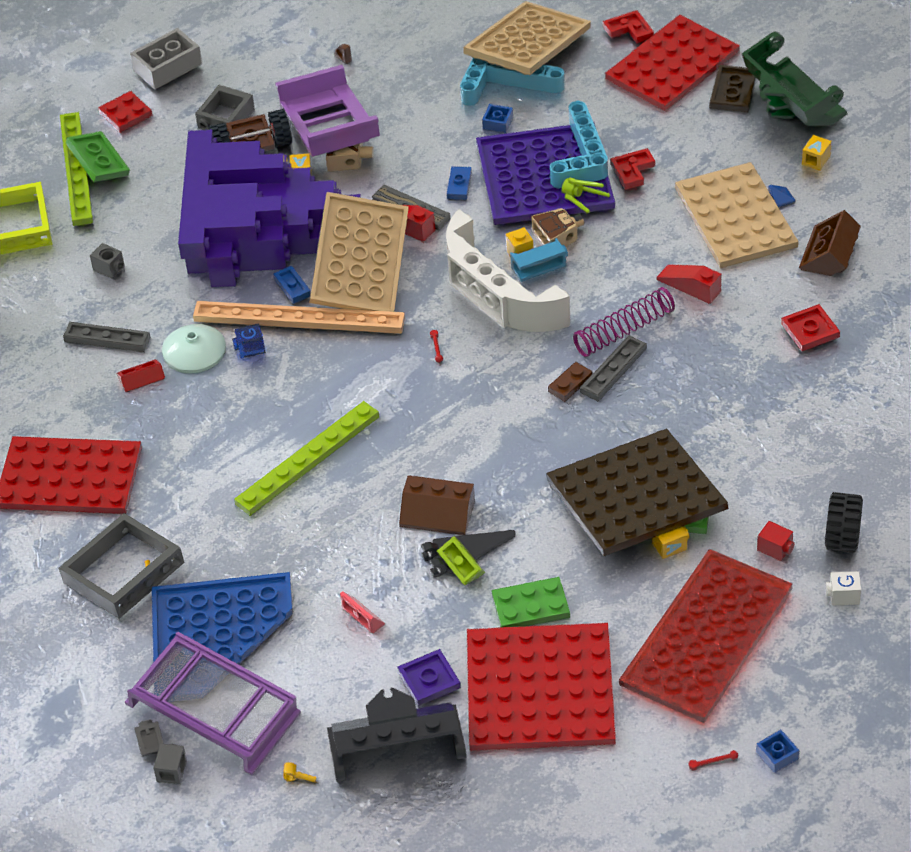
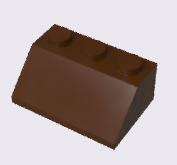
M846 210L814 225L799 268L803 271L828 276L843 272L848 267V261L853 253L854 244L859 237L858 233L861 225Z
M408 475L402 492L399 527L466 535L475 504L474 484Z

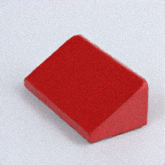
M156 359L116 373L125 392L165 378L162 365Z

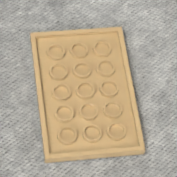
M525 1L465 45L463 54L487 61L490 64L503 66L506 69L521 72L524 75H531L591 28V21Z
M752 162L675 182L676 191L720 268L798 248L796 236Z
M327 192L309 303L342 309L394 312L408 206Z

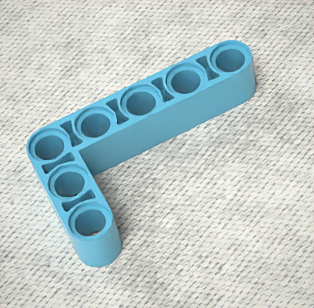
M472 58L460 83L461 102L464 105L472 106L479 101L487 82L560 93L565 89L564 70L555 66L542 65L531 75H524L521 72L506 69L497 64H490L487 61Z
M573 101L569 104V124L582 156L551 163L550 182L556 188H562L564 181L570 177L576 180L593 182L605 179L608 175V157L587 105L582 101Z

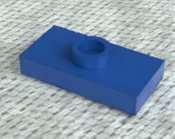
M451 166L446 193L447 199L467 200L472 174L471 167Z

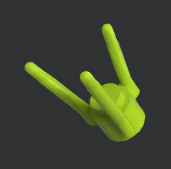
M571 177L567 178L562 185V193L566 194L565 199L573 202L586 213H590V210L574 197H579L583 191L610 197L609 193L585 187L602 188L604 187L602 183L576 180Z

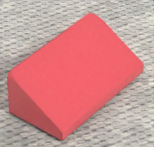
M343 591L340 593L342 609L369 632L374 633L384 626L385 623L356 598Z

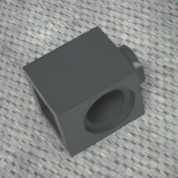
M101 243L90 254L92 269L107 277L113 278L125 266L122 251L107 244Z
M160 744L153 767L157 782L181 784L187 762L184 746Z

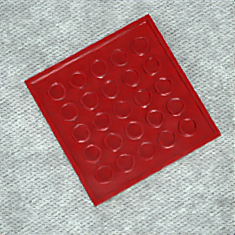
M608 623L467 629L470 751L616 745Z

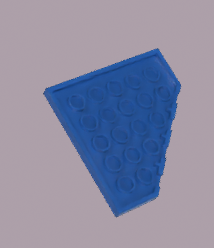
M290 572L152 587L153 663L175 638L176 633L180 632L239 665L293 614ZM183 647L155 681L154 695L159 697L192 658L195 654L194 652ZM202 658L167 702L203 699L230 672Z

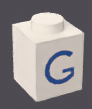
M859 571L830 573V582H826V596H831L832 606L860 604L861 584Z

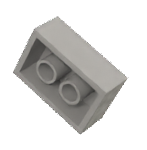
M179 28L130 53L133 71L154 89L202 64L199 45Z

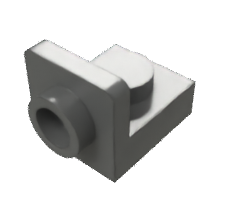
M146 720L138 723L139 726L134 727L141 757L158 753L160 744H164L158 721Z

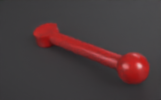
M431 330L430 337L433 338L436 351L435 361L441 363L443 356L440 354L437 339L439 334L437 330Z
M732 750L729 754L702 761L690 760L688 763L689 769L697 770L698 766L726 759L736 760L739 754L737 751Z

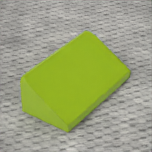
M455 536L437 550L464 585L469 584L486 573Z

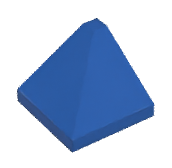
M768 186V191L778 208L796 201L787 187Z

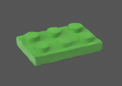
M102 131L67 137V146L93 182L129 175V167Z
M560 577L491 590L500 627L532 626L570 618V610Z

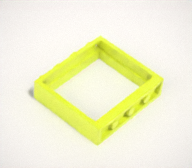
M41 181L0 189V207L38 200L42 226L1 233L0 255L53 245Z

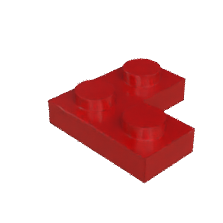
M638 10L603 21V28L610 38L629 33L636 43H640L654 35V31Z
M645 148L610 158V165L624 189L627 190L644 185V178L640 171L655 167V159L649 149Z

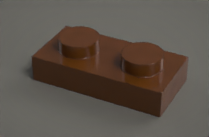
M574 362L548 386V392L566 402L589 379L593 371L578 362Z

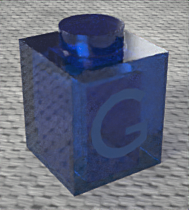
M259 324L234 329L235 338H232L234 351H239L240 358L266 353Z

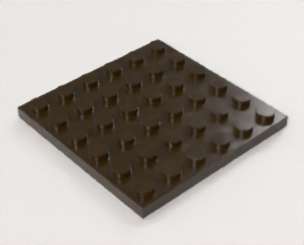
M667 428L546 473L547 481L603 556L728 510L727 500Z

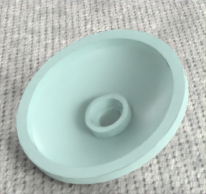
M190 324L176 329L165 339L162 346V354L166 364L182 373L206 371L217 365L224 357L226 351L223 335L217 329L203 324Z

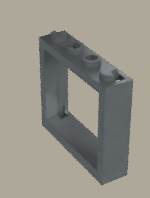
M123 513L58 569L65 585L120 619L152 591V587L162 583L185 562L181 548ZM128 533L162 553L114 595H111L80 575Z

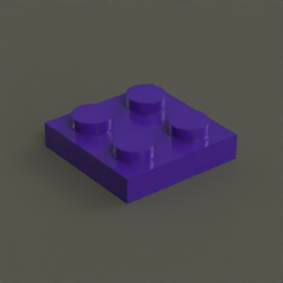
M440 649L397 666L398 674L411 696L414 697L417 706L461 688L460 680Z

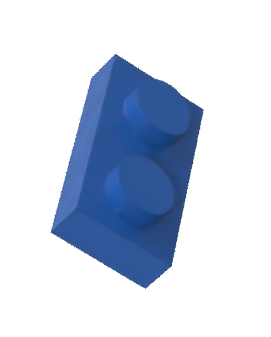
M292 266L273 273L274 280L292 304L310 297L311 290Z

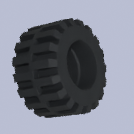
M838 492L831 494L825 533V546L827 550L855 553L858 549L863 507L861 495Z

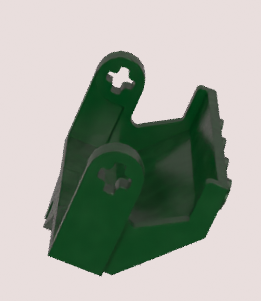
M779 32L770 33L742 53L748 71L760 81V97L763 101H767V114L773 109L777 110L775 113H771L772 118L792 119L797 116L806 125L832 126L848 115L847 110L839 105L843 99L844 92L838 86L833 85L824 91L795 65L788 56L776 64L767 61L771 55L784 45L785 39Z

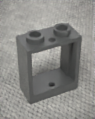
M218 85L195 113L197 127L202 130H208V126L225 123L226 126L228 122L248 118L255 110L253 94ZM219 105L235 109L228 119L212 115Z

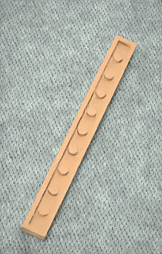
M197 301L193 319L194 322L402 334L405 312Z

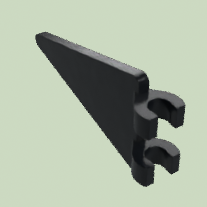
M506 530L455 537L460 540L476 560L516 536V531ZM452 537L435 538L432 542L421 544V548L424 551L421 552V556L424 561H430L432 566L430 572L434 578L441 576L446 571L454 573L437 552Z

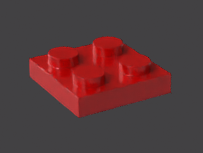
M131 90L98 107L99 114L119 133L153 116L152 110Z
M820 304L781 318V325L801 351L840 337V330Z

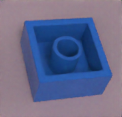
M489 104L482 119V128L507 133L513 119V108Z
M781 729L756 743V753L773 773L799 759L800 750Z

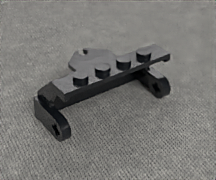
M390 688V692L393 695L387 698L384 697V689H381L366 705V718L333 723L331 727H327L336 782L346 780L342 754L452 734L456 759L467 758L456 704L452 705L449 702L416 708L414 697L395 688Z

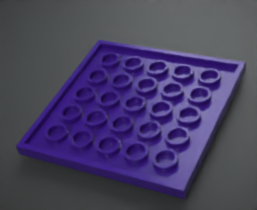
M570 125L476 137V145L494 225L532 220L534 215L560 208L565 209L569 215L586 213L573 202L565 199L566 194L562 193V188L553 187L550 182L551 163L582 156ZM608 175L605 179L593 181L604 184V187H585L609 193L610 197L583 191L579 197H574L588 208L590 212L615 208V199Z

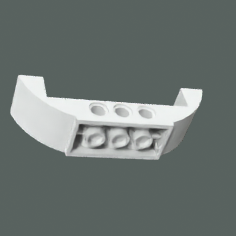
M458 209L452 216L446 232L450 285L503 328L508 326L529 332H547L569 327L571 315L569 294L554 285L535 297L531 291L526 290L517 280L512 279L505 270L497 267L491 259L486 258L474 247L473 219L470 215Z

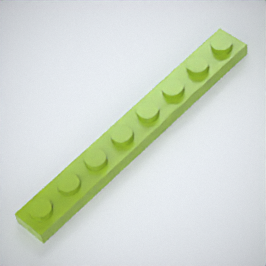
M79 112L61 114L60 123L73 226L93 223L87 172L66 144L67 137L82 135Z
M362 401L234 498L235 505L251 516L378 419L379 411L365 401Z

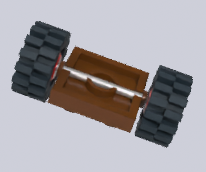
M284 108L268 112L270 126H268L265 114L228 122L226 126L225 123L208 126V130L213 131V137L217 138L218 143L260 141L261 149H265V151L274 150L275 145L279 147L293 143L289 120Z

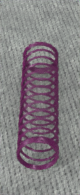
M660 287L657 291H653L652 294H647L645 298H639L638 302L634 301L631 305H626L624 309L621 308L618 312H613L611 316H605L604 320H598L597 324L592 323L590 327H585L583 331L574 332V344L581 355L588 357L591 355V352H596V347L602 350L603 344L609 346L610 340L616 342L617 337L623 339V332L626 335H630V329L635 332L637 331V326L640 328L644 327V322L650 324L651 319L657 321V314L660 317H664V311L668 314L674 312V299L667 289ZM660 290L666 293L671 302V306L667 298L660 292ZM661 295H662V296L664 297V299L666 300V302H667V304H668V306H669V309H668V308L665 306V304L663 303V301H662V299H661ZM648 296H651V302L646 299ZM653 298L659 303L663 315H660L656 310ZM640 300H644L645 307L639 303ZM646 301L653 308L656 315V319H654L650 315L646 306ZM634 303H638V310L635 307H633ZM639 305L642 306V308L647 313L649 322H646V320L643 318ZM627 307H631V314L626 310ZM632 308L641 318L642 326L636 321ZM621 310L624 311V317L619 314ZM626 312L632 318L635 324V330L630 326L626 317ZM613 314H617L618 322L612 317ZM619 316L626 323L629 333H626L621 326ZM606 318H610L611 325L605 321ZM612 319L620 328L622 337H620L615 331ZM600 321H603L604 329L598 324ZM605 323L611 328L615 340H612L609 336ZM593 325H597V332L592 329ZM598 327H600L606 335L608 344H606L603 341ZM587 328L590 329V336L585 332ZM592 331L597 335L601 348L594 341ZM578 335L585 342L588 354H586L581 349L578 342ZM585 335H587V337H588V338L590 339V341L592 342L593 347H594V351L591 350L590 343H589V341H588V339L586 338Z

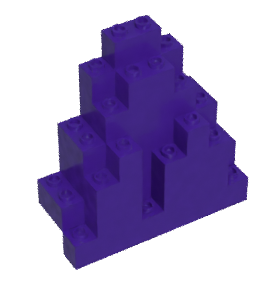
M212 130L188 131L178 239L180 257L185 259L187 274L209 273L211 288L236 287V280L240 278V272L282 270L287 268V261L291 260V255L317 254L326 193L342 194L341 189H337V182L334 180L315 181V176H311L310 168H292L291 163L287 162V155H284V153L265 154V149H261L260 141L218 143L217 138L213 137ZM361 194L347 195L361 198Z

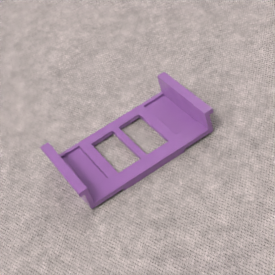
M343 65L275 83L280 106L282 109H285L287 117L298 132L311 157L367 142L371 138L380 136L378 117L376 115L368 116L347 84ZM341 103L347 108L343 111L303 121L300 117L302 114ZM349 115L354 119L352 122L310 133L307 128Z

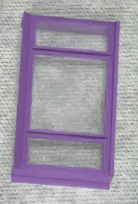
M180 632L176 633L175 638L134 687L127 690L128 698L125 701V704L131 708H134L140 701L243 759L244 771L250 775H253L301 713V710L297 709L295 695Z

